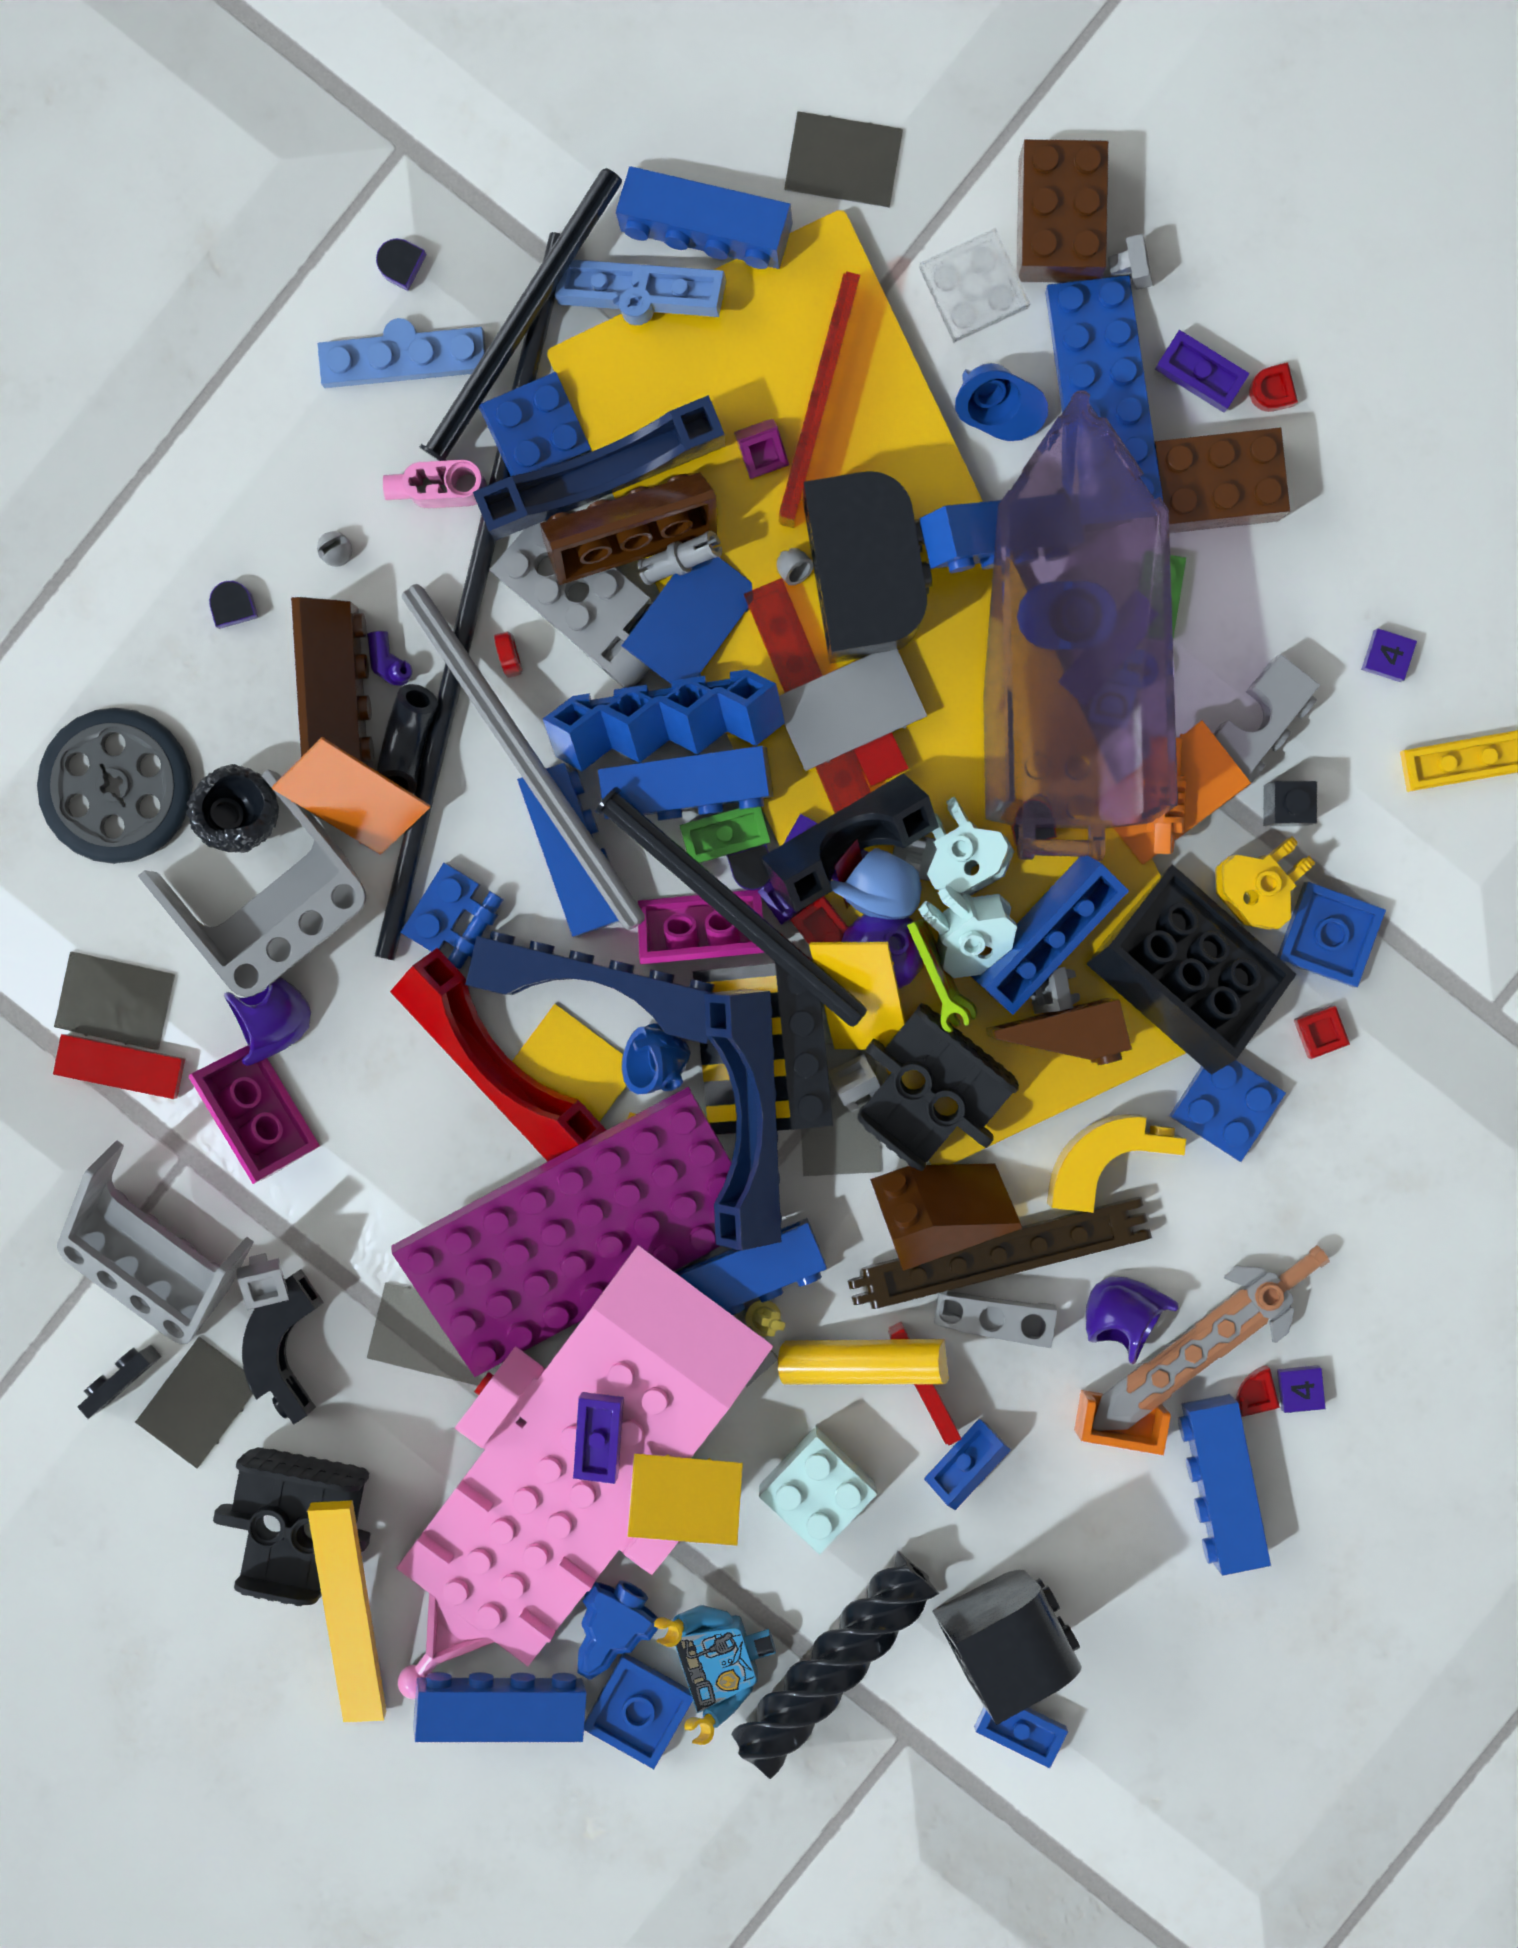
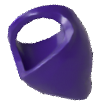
M282 977L255 996L240 998L231 992L224 993V997L232 1009L250 1048L249 1054L242 1059L243 1064L246 1066L258 1063L285 1050L297 1042L309 1028L311 1016L309 1003L295 986Z
M1108 1277L1097 1283L1090 1292L1086 1304L1087 1339L1092 1343L1116 1341L1123 1344L1128 1351V1361L1133 1365L1136 1363L1149 1334L1162 1312L1165 1310L1177 1311L1179 1304L1167 1295L1142 1282L1127 1277Z

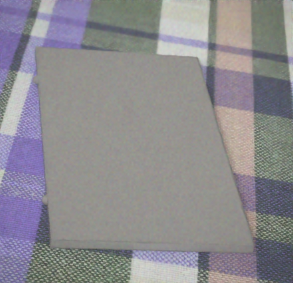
M898 649L868 655L779 696L785 720L784 725L805 771L825 762L830 763V760L900 728L905 729L907 725L927 717Z

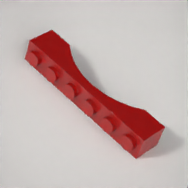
M438 948L412 965L390 991L547 1162L606 1131L604 1126L578 1099L562 1095L540 1084L523 1072L504 1054L491 1038L479 1018L470 997L468 986L465 985L466 978Z

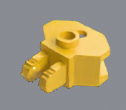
M1293 836L1287 838L1267 855L1258 858L1232 855L1225 858L1215 867L1216 894L1242 925L1267 930L1280 929L1291 919L1290 891L1297 886L1294 882L1315 865L1310 856L1300 859L1287 873L1278 865L1277 862L1289 855L1298 845ZM1245 892L1250 897L1248 904L1243 899Z

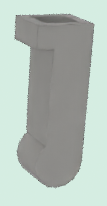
M945 1291L939 1293L934 1323L945 1328L959 1330V1332L1051 1348L1057 1308L1054 1304L1039 1302L1034 1304Z

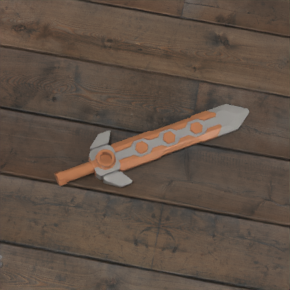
M1316 1245L1309 1251L1307 1256L1279 1277L1260 1267L1236 1266L1224 1276V1279L1245 1286L1244 1289L1239 1290L1197 1322L1190 1331L1149 1362L1143 1363L1104 1393L1093 1421V1429L1096 1431L1129 1429L1169 1399L1172 1393L1218 1358L1224 1357L1266 1325L1269 1319H1271L1269 1324L1272 1342L1277 1343L1289 1333L1294 1314V1308L1291 1307L1293 1296L1289 1290L1316 1269L1322 1268L1329 1263L1328 1256Z

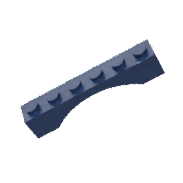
M707 395L673 409L636 432L593 452L551 467L510 476L478 489L473 494L487 529L494 541L543 522L557 513L567 512L725 447V434L710 397Z
M491 931L490 938L476 937L465 983L467 986L504 995H515L532 986L554 980L578 979L592 981L613 988L636 1001L656 1020L666 1034L711 1044L706 1036L704 993H713L715 984L690 979L689 986L673 983L675 976L673 974L650 969L649 977L633 973L635 965L610 960L609 967L593 964L594 955L570 950L569 957L553 954L555 948L553 945L531 940L529 948L515 945V936Z
M754 989L704 993L706 1036L718 1051L728 1071L734 1091L737 1114L736 1141L732 1163L724 1185L714 1202L716 1245L742 1251L782 1242V1216L779 1195L780 1174L778 1171V1132L776 1128L771 993L767 990Z

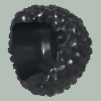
M236 764L222 766L215 769L213 773H209L208 776L203 777L187 801L189 809L186 815L190 818L189 821L193 832L208 847L225 852L245 853L259 846L261 842H265L271 836L279 817V805L275 791L260 773L254 772L251 768H245Z

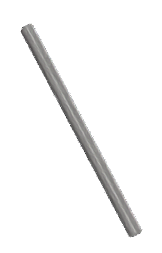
M419 584L409 587V589L403 592L402 599L625 929L631 930L640 925L645 920L644 913L432 599Z

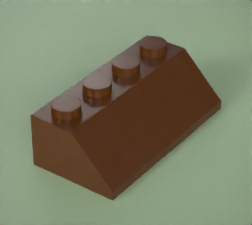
M700 472L693 475L679 474L670 478L667 483L652 488L639 487L630 491L627 496L615 500L602 499L593 502L587 509L571 514L561 512L551 516L546 522L540 523V528L558 584L569 583L667 550V546L675 541L684 543L703 535L707 531H713L717 535V504L714 490Z
M291 597L301 757L323 737L368 765V762L374 760V745L372 737H366V720H371L372 709L369 695H364L363 679L369 678L368 658L366 654H361L360 638H365L367 633L365 615L363 612L359 613V608L351 601Z

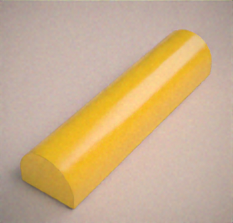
M945 1339L785 1340L778 1354V1373L784 1385L946 1384L949 1380Z

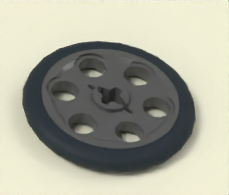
M122 708L94 710L75 718L63 727L46 748L39 766L37 780L39 806L47 825L58 840L81 856L93 861L112 864L139 860L155 853L167 844L183 824L186 812L189 809L187 801L190 799L193 787L189 762L183 747L171 731L150 716L136 710ZM114 733L121 734L125 739V749L118 756L109 755L105 749L106 739ZM78 753H84L88 757L90 764L88 771L82 776H75L69 768L71 758ZM149 754H155L161 763L159 772L152 777L144 776L140 769L142 759ZM108 774L113 778L123 780V783L119 786L120 797L115 793L106 792L105 788L110 785ZM82 794L88 799L89 809L84 816L77 818L70 813L69 802L75 795ZM148 795H154L160 802L159 813L153 818H145L140 812L141 800ZM118 815L124 821V831L121 836L111 839L104 831V824L110 816Z

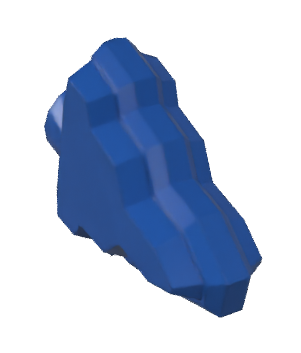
M620 1580L615 1588L595 1581L591 1590L585 1593L583 1603L587 1610L581 1624L586 1636L578 1651V1674L591 1680L607 1670L618 1654L631 1653L641 1640H651L658 1630V1628L654 1627V1622L658 1617L645 1606L648 1596L640 1588L623 1580Z

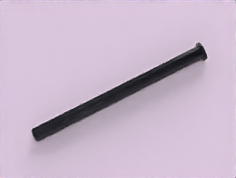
M608 168L600 171L427 445L421 444L419 446L420 449L436 460L447 461L446 458L478 410L480 404L487 396L619 189L622 179L614 171Z
M613 788L604 797L595 810L598 815L605 814L846 1024L854 1027L859 1023L867 1012L866 1006L619 794L620 788Z

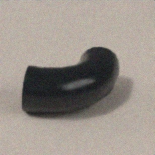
M415 684L404 685L397 693L383 738L377 772L412 794L417 789L419 769L426 739L438 706L436 696L429 689Z

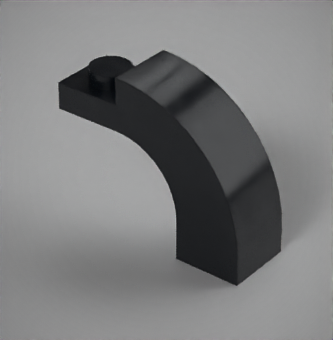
M302 1269L285 1279L289 1300L254 1309L247 1323L242 1344L243 1369L255 1399L257 1400L271 1391L274 1396L272 1402L275 1409L283 1418H289L293 1425L305 1418L316 1406L290 1369L286 1356L288 1336L300 1319L324 1303Z

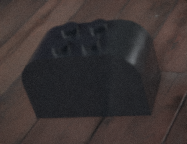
M874 471L803 482L802 501L829 664L861 659L874 653L902 649L917 633L926 611L929 587L932 586L929 561L921 562L920 553H922V545L925 543L919 519H914L913 507L907 491L891 476Z
M1014 1570L1004 1573L932 1611L970 1686L996 1725L1056 1693L1069 1684L1080 1673L1082 1668L1074 1652L1080 1649V1645L1069 1625H1065L1060 1616L1056 1617L1054 1612L1060 1610V1606L1048 1585L1045 1586L1040 1578L1034 1580L1025 1570Z

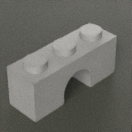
M1282 654L1273 658L1246 691L1262 708L1263 721L1260 728L1256 732H1247L1228 720L1220 724L1213 733L1251 783L1264 769L1265 764L1261 760L1270 748L1273 751H1277L1290 736L1291 731L1287 727L1296 716L1302 719L1317 701L1312 695L1320 684Z

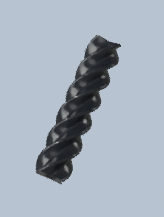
M897 1551L894 1567L877 1572L870 1580L867 1598L852 1601L843 1609L839 1629L823 1632L817 1637L813 1645L811 1660L797 1662L789 1668L784 1680V1691H776L765 1695L758 1704L756 1721L743 1723L734 1728L731 1735L739 1746L738 1754L740 1757L755 1765L767 1778H773L783 1766L787 1754L797 1750L807 1741L815 1723L827 1718L836 1709L843 1692L852 1689L864 1678L871 1662L887 1653L896 1641L899 1631L912 1625L923 1612L926 1601L939 1594L929 1581V1576L910 1562L900 1551Z

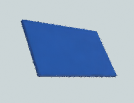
M720 557L712 558L693 566L691 572L680 576L676 573L671 577L621 646L671 685L674 680L700 677L702 670L744 612L748 611V607L754 600L752 583Z

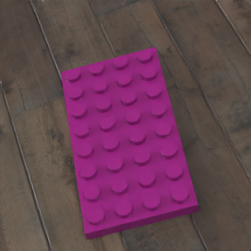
M688 1086L391 1245V1252L473 1376L477 1377L503 1363L515 1346L524 1352L582 1321L637 1245L672 1271L720 1247V1245H716L714 1202L724 1185L732 1161Z

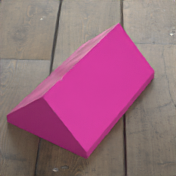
M759 890L733 892L763 918ZM698 895L638 900V906L645 915V920L638 925L640 964L764 953Z
M247 1045L191 1073L188 1077L252 1184H255L272 1176L317 1149L320 1145L268 1058L250 1066L243 1064L242 1059L249 1054L250 1050Z

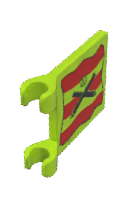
M923 918L908 924L907 927L942 1002V1028L948 1033L953 1032L948 1019L955 1026L961 1025L956 1013L963 1017L965 1026L969 1025L970 1019L977 1017V1008L973 1002L959 993L952 976L943 970L937 942L928 922Z

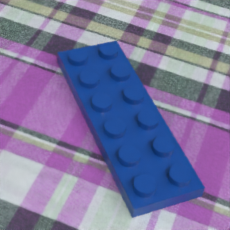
M1130 276L1049 284L1046 286L1045 295L1078 525L1162 516L1164 503Z

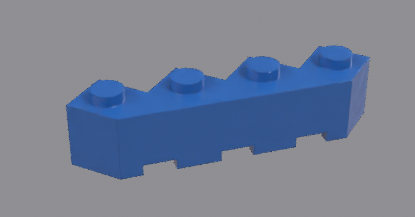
M746 669L730 672V679L707 682L705 676L672 681V688L649 691L647 685L614 689L613 697L591 700L590 693L581 694L569 698L545 716L543 722L555 757L581 772L611 749L640 763L669 740L697 755L726 732L757 746L785 723L777 685Z

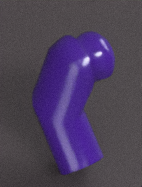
M375 631L367 633L372 671L391 685H405L412 676V666L406 660L402 661L390 653L388 632Z

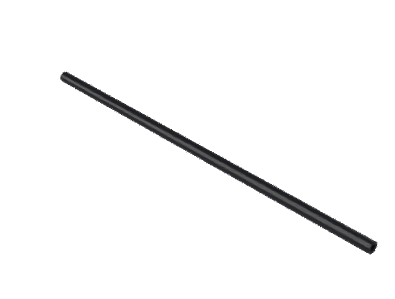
M551 232L549 234L543 261L560 236V233ZM556 287L525 334L512 390L536 380L555 302ZM498 448L489 485L510 477ZM482 514L453 632L468 654L496 541H494L489 533ZM446 663L437 695L438 706L428 732L419 769L417 789L413 794L428 803L430 809L404 832L374 955L395 961L401 936L400 932L403 928L461 685Z

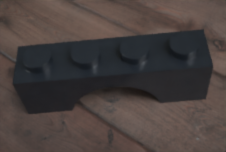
M903 773L762 856L761 859L773 888L795 912H798L832 892L831 879L835 871V865L857 839L860 850L875 845H893L905 848L939 828L929 795Z

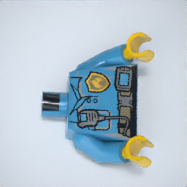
M699 1605L676 1615L673 1621L665 1617H659L655 1620L654 1627L658 1629H666L668 1627L665 1637L658 1638L656 1642L667 1647L676 1646L697 1713L703 1711V1718L691 1717L687 1719L684 1728L685 1730L692 1731L700 1725V1735L692 1743L706 1745L713 1739L714 1728H718L734 1714L753 1691V1686L758 1680V1669L755 1660L775 1654L776 1649L769 1629L747 1635L740 1616H731L728 1611Z

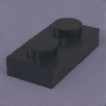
M149 1345L140 1352L133 1347L115 1363L119 1370L107 1379L103 1374L84 1390L88 1398L78 1405L77 1408L87 1419L91 1418L105 1408L162 1356L152 1345Z

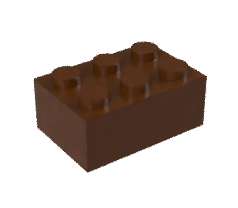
M1024 139L1018 160L1016 282L1067 283L1101 279L1106 269L1109 141Z
M1281 427L1155 441L1164 503L1162 516L1154 517L1155 535L1278 522L1290 512Z

